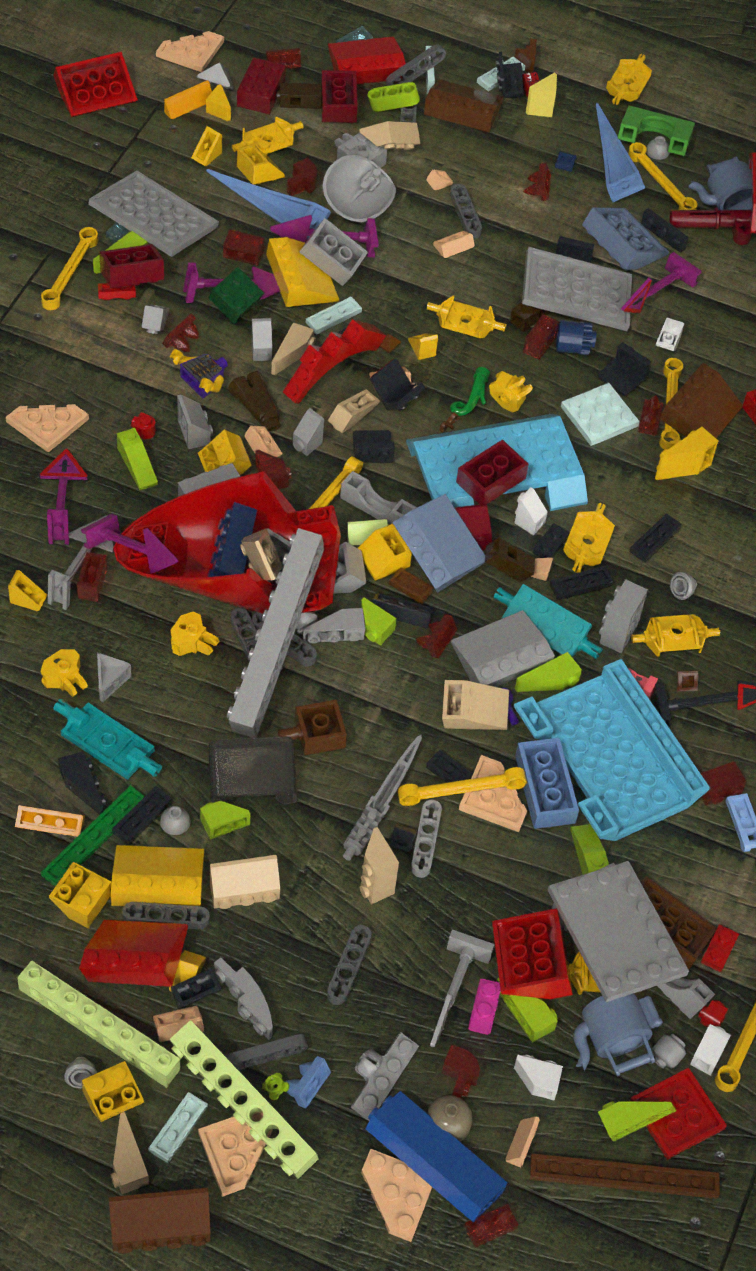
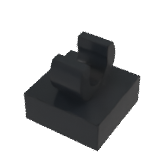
M396 824L390 846L410 853L417 831Z

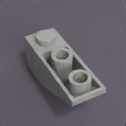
M363 608L341 609L304 628L303 640L307 643L364 640L365 623Z

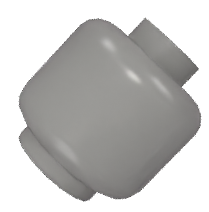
M674 1034L670 1036L663 1035L652 1048L655 1063L662 1069L665 1067L675 1068L686 1055L684 1049L686 1045Z

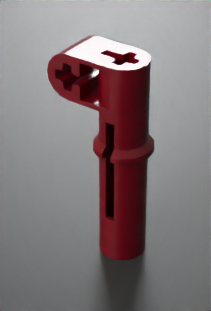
M717 207L714 210L670 211L669 221L675 228H714V230H718V228H732L733 240L738 245L748 244L752 233H750L751 210H720Z

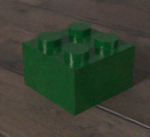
M237 267L212 290L208 298L235 324L260 301L264 292Z

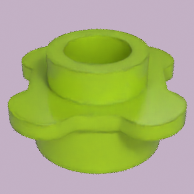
M275 1073L265 1080L262 1088L268 1091L271 1100H277L280 1094L289 1090V1084L283 1081L280 1073Z

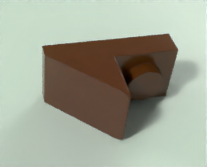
M530 38V43L526 45L525 49L516 48L515 58L525 65L527 73L534 71L537 39Z

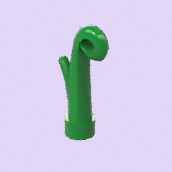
M478 367L476 369L467 404L461 401L453 402L450 406L452 413L455 412L458 416L470 413L479 398L483 405L486 404L485 385L490 376V371L487 368Z

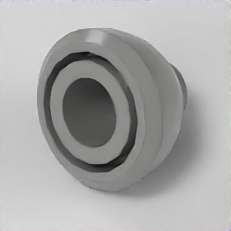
M657 136L651 140L646 147L647 155L656 160L665 159L670 154L668 152L669 144L662 136Z
M685 572L675 573L670 581L671 592L679 600L691 597L697 587L696 580Z
M313 612L301 613L296 633L303 635V629L316 623L318 616Z
M179 806L167 808L162 813L160 819L161 828L171 835H180L186 832L191 823L188 812Z
M77 1057L67 1066L64 1078L69 1086L82 1089V1080L96 1074L97 1070L94 1064L85 1057Z

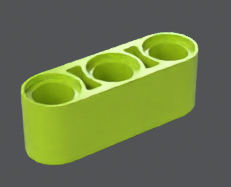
M413 82L374 88L368 92L371 108L375 112L413 106L420 101L417 86Z

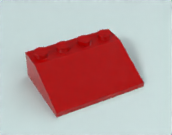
M394 36L328 44L334 71H356L357 84L386 81L390 74L406 64L403 52Z
M122 52L55 67L53 75L59 93L71 117L138 101Z
M557 908L492 921L501 994L543 999L573 995L563 927Z
M104 920L85 947L79 969L88 982L172 987L188 925Z

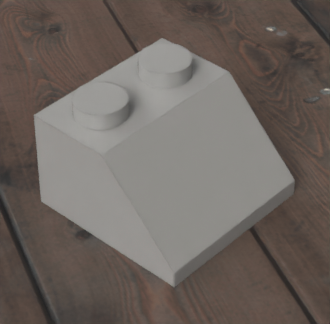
M177 395L178 423L187 448L192 449L206 446L211 442V436H213L212 426L207 424L208 417L206 411L202 410L200 403L183 395Z
M347 542L339 545L334 594L351 593L366 584L362 551Z

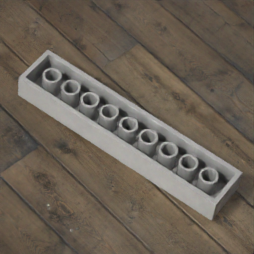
M298 528L296 535L293 534L290 539V552L286 553L283 559V565L285 566L283 571H279L277 575V588L275 591L272 590L269 602L271 604L269 610L265 609L262 629H258L255 636L257 643L255 648H251L248 655V660H250L248 668L244 667L241 679L243 681L241 687L238 686L234 694L236 701L234 706L229 707L227 718H229V724L233 732L255 739L258 736L324 551L322 535Z

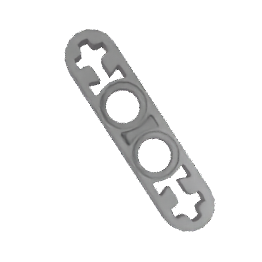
M428 800L422 807L411 865L412 873L419 878L426 877L431 870L442 811L441 804L436 800ZM430 808H434L432 819L428 818ZM430 825L434 828V831L426 833L422 827ZM421 844H428L431 849L424 852L419 849V846ZM420 858L425 859L423 869H419Z

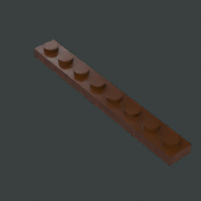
M531 1154L529 1180L718 1199L720 1196L719 1173L541 1154Z

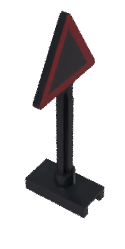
M737 681L736 692L678 700L677 698L668 699L664 683L655 684L659 714L669 729H671V711H678L680 708L737 700V710H741L756 703V683Z

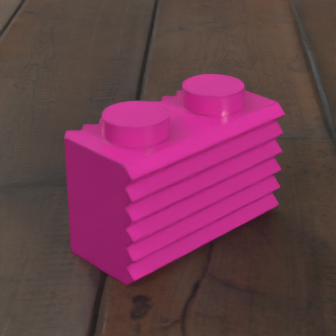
M480 979L468 1027L470 1031L486 1035L491 1033L501 992L500 983Z

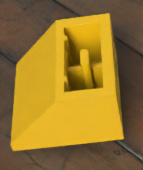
M250 145L238 148L237 167L253 185L285 177V174L269 156L256 146Z
M225 429L198 452L205 472L233 463L237 472L241 475L252 466L240 436Z
M393 524L375 530L358 547L362 551L363 563L375 581L396 573L400 568L406 569L410 567L412 552Z
M73 862L53 889L49 898L69 919L89 928L111 897V881Z
M125 1061L82 1080L83 1093L92 1112L100 1122L144 1103V1099Z

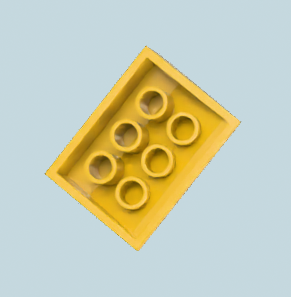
M288 237L269 239L266 255L286 307L339 302V297L331 277L299 252L305 242Z
M116 845L111 883V906H125L129 902L201 906L204 849Z

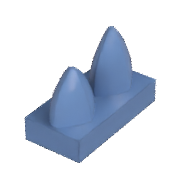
M319 1056L313 1062L299 1065L300 1073L303 1076L301 1080L291 1079L284 1081L289 1084L287 1093L295 1098L298 1106L305 1109L331 1073L325 1059Z

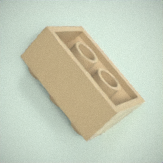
M387 121L359 129L363 136L376 146L384 147V149L394 148V150L404 148V150L414 149V145L420 144L417 123Z
M378 827L373 829L365 852L360 886L362 896L368 898L371 904L395 893L399 861Z
M271 855L210 864V889L214 909H227L236 905L249 906L263 901L270 903L280 899L277 856Z

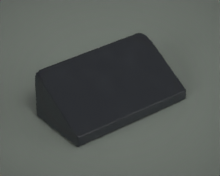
M212 968L170 987L178 1010L222 989Z

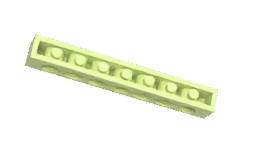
M31 961L17 977L19 990L166 1088L180 1071L179 1057L35 962Z
M191 1020L170 1038L173 1044L171 1050L177 1057L181 1059L184 1056L189 1062L186 1066L194 1075L199 1073L204 1078L202 1083L210 1092L215 1090L220 1095L217 1097L220 1103L226 1109L230 1106L235 1111L233 1114L235 1119L241 1125L246 1123L251 1128L248 1131L257 1142L262 1140L267 1145L264 1148L265 1151L273 1159L278 1157L283 1162L280 1166L289 1176L294 1174L298 1179L319 1159L316 1152ZM193 1047H201V1050L198 1054H190V1051ZM209 1063H216L213 1071H205ZM225 1079L232 1080L229 1087H221V1083ZM247 1096V1101L244 1104H236L238 1097ZM255 1113H263V1118L260 1121H252V1116ZM278 1129L279 1134L276 1138L271 1139L267 1137L270 1130ZM294 1146L295 1151L292 1155L286 1156L283 1154L286 1147Z

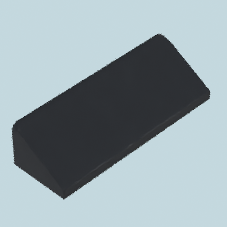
M376 592L372 599V603L397 618V621L423 628H428L434 612V607Z

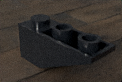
M83 751L58 758L59 770L65 787L100 815L103 812V806H106V801L103 793L99 794L97 790L99 782L96 775L92 776L91 774L93 767L90 758L86 759Z

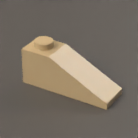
M296 323L291 325L272 360L271 374L276 375L298 361L308 346L315 344L314 329Z
M366 389L339 403L328 419V422L336 430L343 433L352 428L376 407L380 400Z
M125 1112L120 1113L113 1161L114 1173L110 1174L114 1187H119L121 1194L149 1185V1176Z

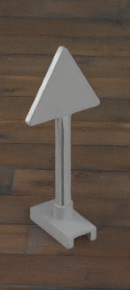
M96 521L70 532L69 537L86 543V534H83L81 529ZM105 541L95 547L113 552V541ZM83 545L65 574L51 570L48 575V604L52 605L56 601L63 604L64 610L68 609L70 605L71 580L92 548L88 549Z
M455 930L451 931L446 950L460 954V962L445 998V1003L430 1044L431 1047H435L441 1035L448 1011L454 1004L469 963L475 959L489 964L495 944Z

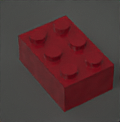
M253 57L237 90V107L270 115L276 102L277 90H280V83H285L286 65Z
M322 70V122L357 123L356 71Z
M153 244L99 252L100 272L111 288H121L126 285L136 286L140 283H155L158 280H164V259Z
M502 439L458 467L456 483L478 504H488L525 480L529 464Z

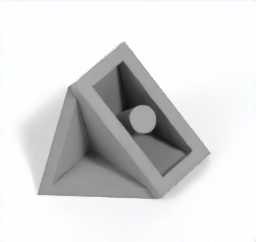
M221 63L210 67L197 76L201 81L208 80L210 84L216 86L221 84L223 88L234 90L229 71Z
M97 652L100 701L104 702L131 677V665L128 662Z

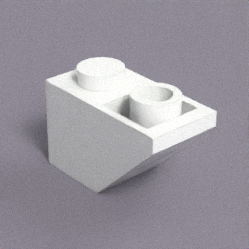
M666 318L656 346L675 351L681 338L684 323Z
M530 488L526 493L522 492L517 499L518 507L515 511V524L534 535L545 524L547 510L535 490Z
M710 1024L690 1065L711 1076L731 1035L726 1033L723 1028Z
M517 1055L514 1069L530 1093L535 1096L555 1100L563 1066L549 1060H537L530 1055Z

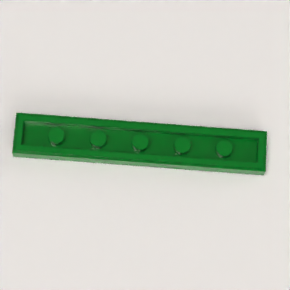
M130 785L41 871V876L56 887L71 864L75 862L82 865L113 835L112 828L145 796Z

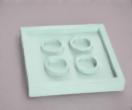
M610 383L561 402V408L590 446L639 426L640 421Z

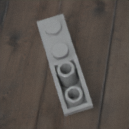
M220 957L214 962V973L217 980L221 984L225 983L229 987L230 993L238 999V1013L245 1020L248 1019L253 1024L255 1031L261 1036L264 1035L269 1040L272 1038V1019L268 1004L259 986L244 967L235 972Z

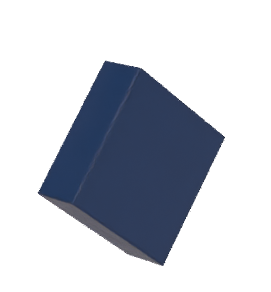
M559 152L555 168L572 172L576 156Z

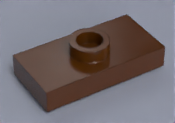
M400 568L389 580V585L421 604L424 603L434 590L433 586L403 568Z

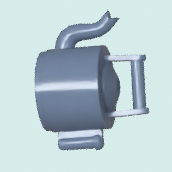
M737 156L730 160L707 165L709 173L707 186L711 195L698 182L691 181V184L688 186V188L698 192L699 198L706 205H716L720 210L752 211V171L749 169V165L739 161Z
M633 993L606 1002L603 996H600L583 1009L582 1019L584 1022L576 1027L573 1035L575 1045L580 1053L576 1067L582 1066L585 1071L590 1061V1050L587 1043L588 1035H590L598 1056L608 1058L616 1076H620L623 1072L649 1062H655L648 1040L652 1036L651 1029L661 1026L663 1021L659 1017L651 997L646 996L638 1000L637 996ZM643 1044L645 1045L646 1054L618 1065L615 1064L613 1057L629 1053Z

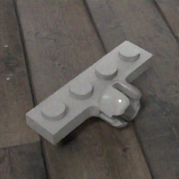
M400 1032L384 1056L378 1054L373 1049L363 1053L360 1057V1062L356 1063L355 1071L366 1082L351 1108L370 1121L368 1119L369 1114L374 1108H380L419 1045Z

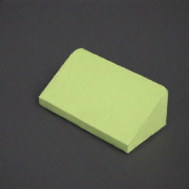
M387 519L348 522V543L352 546L361 545L375 530L388 526Z

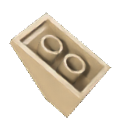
M267 528L244 537L240 546L244 556H248L250 560L249 568H252L264 580L276 579L283 565Z

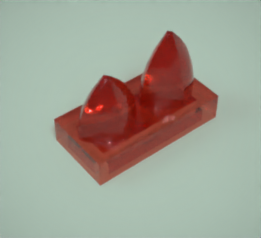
M300 48L266 50V61L286 65V68L301 67Z
M541 163L539 170L528 177V180L536 183L527 187L523 192L529 195H540L541 200L545 201L549 200L551 174L547 163Z
M190 313L166 336L162 344L166 348L172 345L180 351L190 352L188 342L182 334L193 339L199 338L197 327L193 323L196 318Z
M656 395L650 400L645 399L638 432L657 435L663 403L659 402Z
M445 614L441 621L430 624L429 628L433 632L432 635L416 638L420 646L429 650L431 657L439 658L457 631L452 615Z
M508 1204L480 1216L474 1223L468 1221L464 1225L474 1247H478L518 1229L519 1226Z

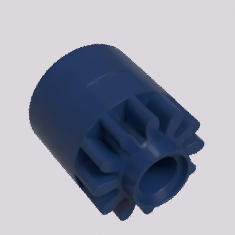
M560 320L556 352L589 355L590 348H595L596 331L592 329L593 324Z

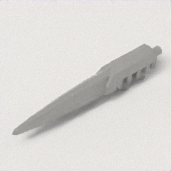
M421 735L417 736L400 757L375 797L371 796L362 815L343 844L344 849H346L343 857L346 860H351L353 855L358 856L361 854L372 835L373 829L378 826L390 807L388 804L415 756L422 739Z

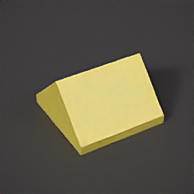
M556 73L530 86L526 114L552 117L557 86Z

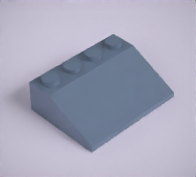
M592 208L582 224L586 228L587 233L593 236L598 241L597 243L609 252L608 254L620 263V267L625 270H637L669 254V251L626 208Z
M446 494L406 513L393 522L437 593L485 563V554Z

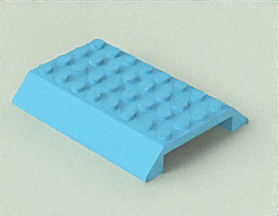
M548 414L406 439L411 457L416 456L431 499L434 500L446 494L454 508L474 505V499L456 483L458 467L502 439L529 464L526 479L503 494L546 486L545 498L550 511L588 503L585 476L559 415Z
M622 659L605 665L601 676L536 703L533 697H529L514 704V708L535 739L560 738L567 768L587 797V799L579 802L578 806L600 839L617 841L688 809L710 789Z

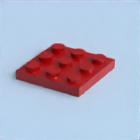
M689 1068L630 1098V1102H672L676 1108V1112L646 1126L667 1160L721 1132L727 1126Z

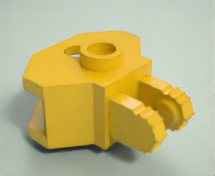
M503 371L497 373L496 381L489 385L490 395L502 408L510 412L519 410L526 399V395L532 391L533 387L530 384L526 386L523 384L525 381L524 376H512Z
M196 612L181 615L170 630L172 652L179 656L191 652L196 654L197 651L210 655L213 649L206 643L213 646L219 643L217 636L206 631V627L202 625L201 615Z
M61 649L44 660L40 672L43 676L41 682L46 688H60L62 691L66 690L73 697L77 694L76 688L73 686L74 683H77L83 690L88 687L86 680L79 674L81 666L80 655L75 649Z

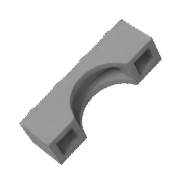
M354 471L341 483V499L378 520L387 519L388 525L393 524L394 521L417 508L403 499L398 502H390L383 499L373 490L368 479Z
M678 978L657 985L689 1019L701 1010L715 995L699 978L693 980Z

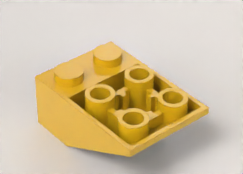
M703 427L696 431H691L686 438L678 440L674 446L661 452L655 479L661 480L699 474L711 466L718 440Z

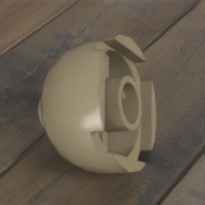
M444 1095L435 1099L428 1108L427 1114L441 1129L449 1132L458 1141H462L467 1137L473 1121L471 1109L463 1099L454 1095Z

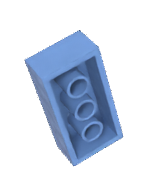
M560 738L518 743L515 757L518 767L523 768L525 771L527 784L523 788L534 829L575 824L579 808Z

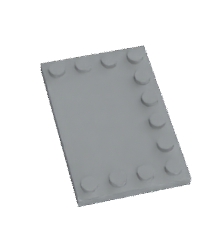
M139 171L133 172L89 198L90 206L128 230L135 232L171 257L218 228L219 221Z
M528 247L526 251L522 304L627 331L630 327V312H624L621 308L631 298L632 274Z
M629 861L549 885L548 892L606 1002L688 975L689 970Z

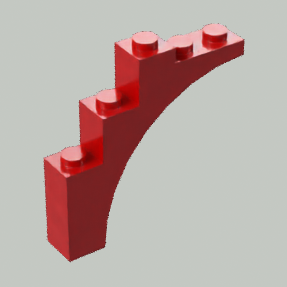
M352 319L343 334L331 332L321 347L308 346L300 358L301 365L283 390V393L294 403L299 404L314 384L331 368L356 353L368 350L377 351L387 335L372 324Z

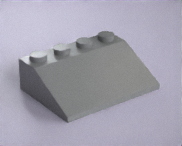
M523 610L450 641L470 681L498 687L517 679L521 675L553 660L555 657L546 638Z

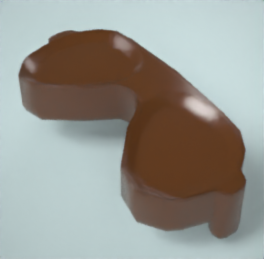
M455 412L452 413L447 421L441 423L439 431L444 433L448 427L453 430L454 426L452 424L461 418Z

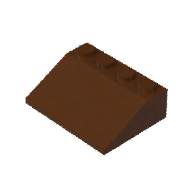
M439 79L430 88L426 97L424 115L490 132L504 96Z
M702 363L666 404L659 419L686 437L691 431H696L703 427L712 436L717 438L742 409L743 404L721 375L705 363Z
M645 876L640 883L689 970L717 928Z
M208 1188L109 1197L113 1252L118 1251V1253L126 1254L135 1249L153 1251L157 1247L164 1246L175 1249L184 1244L202 1246L206 1242H210Z

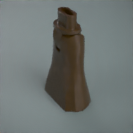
M254 371L247 375V380L245 376L233 379L228 386V391L250 412L260 425L265 426L268 432L280 428L278 412L269 395L262 374L259 371Z

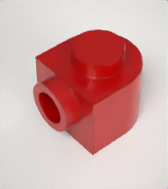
M141 412L138 417H133L131 427L136 429L141 439H151L154 437L156 427L155 419L152 416Z
M712 1000L708 1007L704 1006L698 1015L701 1018L700 1024L707 1028L710 1024L720 1027L728 1009L720 1001Z

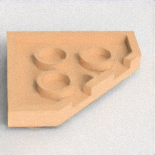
M207 31L197 37L189 35L180 37V40L174 42L166 40L157 49L156 57L203 72L224 43V36Z
M75 404L67 405V407L39 405V408H28L27 406H19L6 416V422L48 453L89 420V414Z
M481 755L471 779L504 774L505 768L501 762ZM506 786L466 792L459 806L460 811L517 832L520 831L527 814L524 804L521 803L517 796V791L508 789Z
M255 1113L252 1116V1121H260L263 1118V1113ZM235 1117L198 1129L199 1137L222 1197L245 1189L266 1145L262 1140L257 1142L248 1132L251 1128L246 1123L241 1125ZM273 1129L269 1131L267 1135L268 1138L270 1137Z
M370 1149L362 1168V1175L370 1188L373 1200L385 1221L388 1233L412 1242L433 1187L403 1161Z

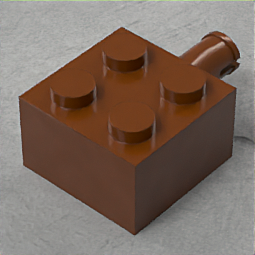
M337 699L295 707L296 727L278 729L279 742L298 739L301 742L304 756L346 747L347 734Z

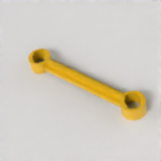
M638 142L632 143L628 151L632 161L640 162L679 205L678 210H696L697 201L693 198L685 197L646 155V146Z
M85 227L80 230V242L52 288L43 291L41 294L44 309L56 310L60 307V295L87 250L98 244V232L96 229Z
M677 358L667 359L663 369V374L667 377L666 404L678 392V378L682 374L683 363ZM668 367H675L677 369L671 370ZM665 423V429L661 433L659 441L661 448L664 450L671 448L680 440L679 433L667 423ZM664 438H672L673 441L668 442Z
M351 456L345 463L343 471L309 509L328 506L341 491V483L352 471L357 474L361 472L363 462Z
M513 767L506 770L504 774L423 787H418L415 784H405L398 788V797L401 805L413 806L418 804L421 799L506 786L508 789L516 790L523 788L527 784L523 768Z
M756 1002L727 1064L718 1070L715 1077L717 1087L724 1092L735 1090L740 1081V1067L756 1035ZM729 1073V1076L733 1079V1084L724 1083L720 1078V1074Z

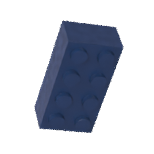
M236 502L233 503L230 509H226L224 518H221L218 524L220 534L216 536L214 546L217 548L216 552L212 554L210 563L213 566L209 570L207 577L244 574L247 556H244L240 545L243 538L251 535L253 532L257 509Z

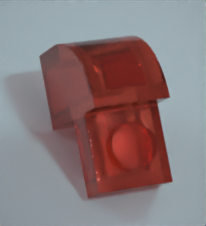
M307 157L293 164V177L287 180V194L294 196L304 190L309 194L312 193L317 185V168Z
M451 1044L443 1064L442 1074L457 1079L452 1095L462 1099V1096L467 1097L471 1085H477L480 1068L477 1059L471 1052Z

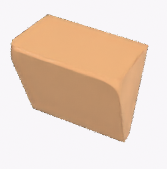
M432 170L426 179L434 190H439L453 184L447 173L440 170Z
M553 558L535 559L534 575L531 577L547 581Z

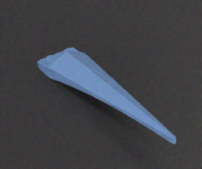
M596 103L604 157L606 187L612 202H615L645 189L638 169L618 139L601 107Z
M206 169L211 176L278 223L312 215L310 228L315 229L324 218L328 219L331 214L330 210L315 202L275 192Z

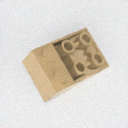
M445 680L442 714L444 728L507 730L509 690L466 680Z

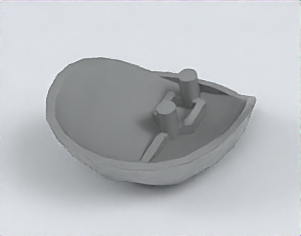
M346 155L337 159L326 171L323 181L324 196L328 204L336 213L350 221L364 222L367 221V218H376L390 206L396 194V187L391 178L373 161L360 155Z

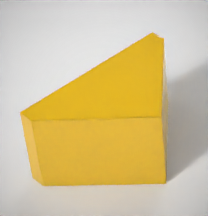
M219 84L206 99V113L226 121H231V107L222 85Z
M209 126L206 127L191 157L204 166L209 165L222 154V134Z
M425 333L408 338L418 360L436 356L437 334Z
M16 570L8 585L10 603L39 611L47 594L20 570Z
M185 950L180 956L173 986L200 974L206 957Z

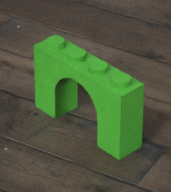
M628 106L621 122L618 139L634 143L637 135L641 132H658L670 139L668 152L685 156L695 122Z

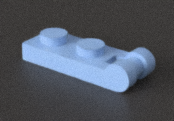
M748 794L727 797L726 804L740 840L741 850L743 852L750 851L752 848H756V816ZM753 835L754 839L749 840L748 836Z

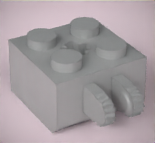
M360 132L355 136L345 133L342 136L343 140L337 138L334 141L336 147H338L337 159L346 155H360L373 161L380 168L386 165L387 149L376 146Z

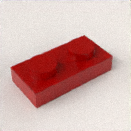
M98 283V298L104 300L136 298L135 285L111 288L108 283Z
M719 924L701 963L722 972L739 933Z

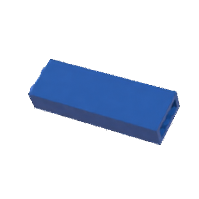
M401 1091L394 1097L390 1095L383 1102L380 1109L374 1108L368 1116L370 1121L366 1130L473 1223L500 1198L508 1184L453 1135L436 1125L426 1112Z

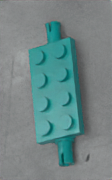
M523 584L515 596L501 587L497 589L499 594H494V599L508 606L502 619L523 610L546 638L550 648L562 655L568 652L573 658L577 651L582 650L594 659L599 657L598 653L601 654L603 648L590 642L587 637L592 624Z
M59 699L55 703L54 710L66 717L68 721L61 730V736L127 780L140 767L153 777L157 776L156 772L160 773L162 765L149 758L155 751L153 745L90 703H87L83 708H74L63 699Z

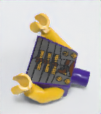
M174 349L169 357L174 359V364H180V377L199 396L205 398L211 392L220 391L224 382L223 369L228 367L227 361L223 357L215 361L208 354L187 357L180 350Z

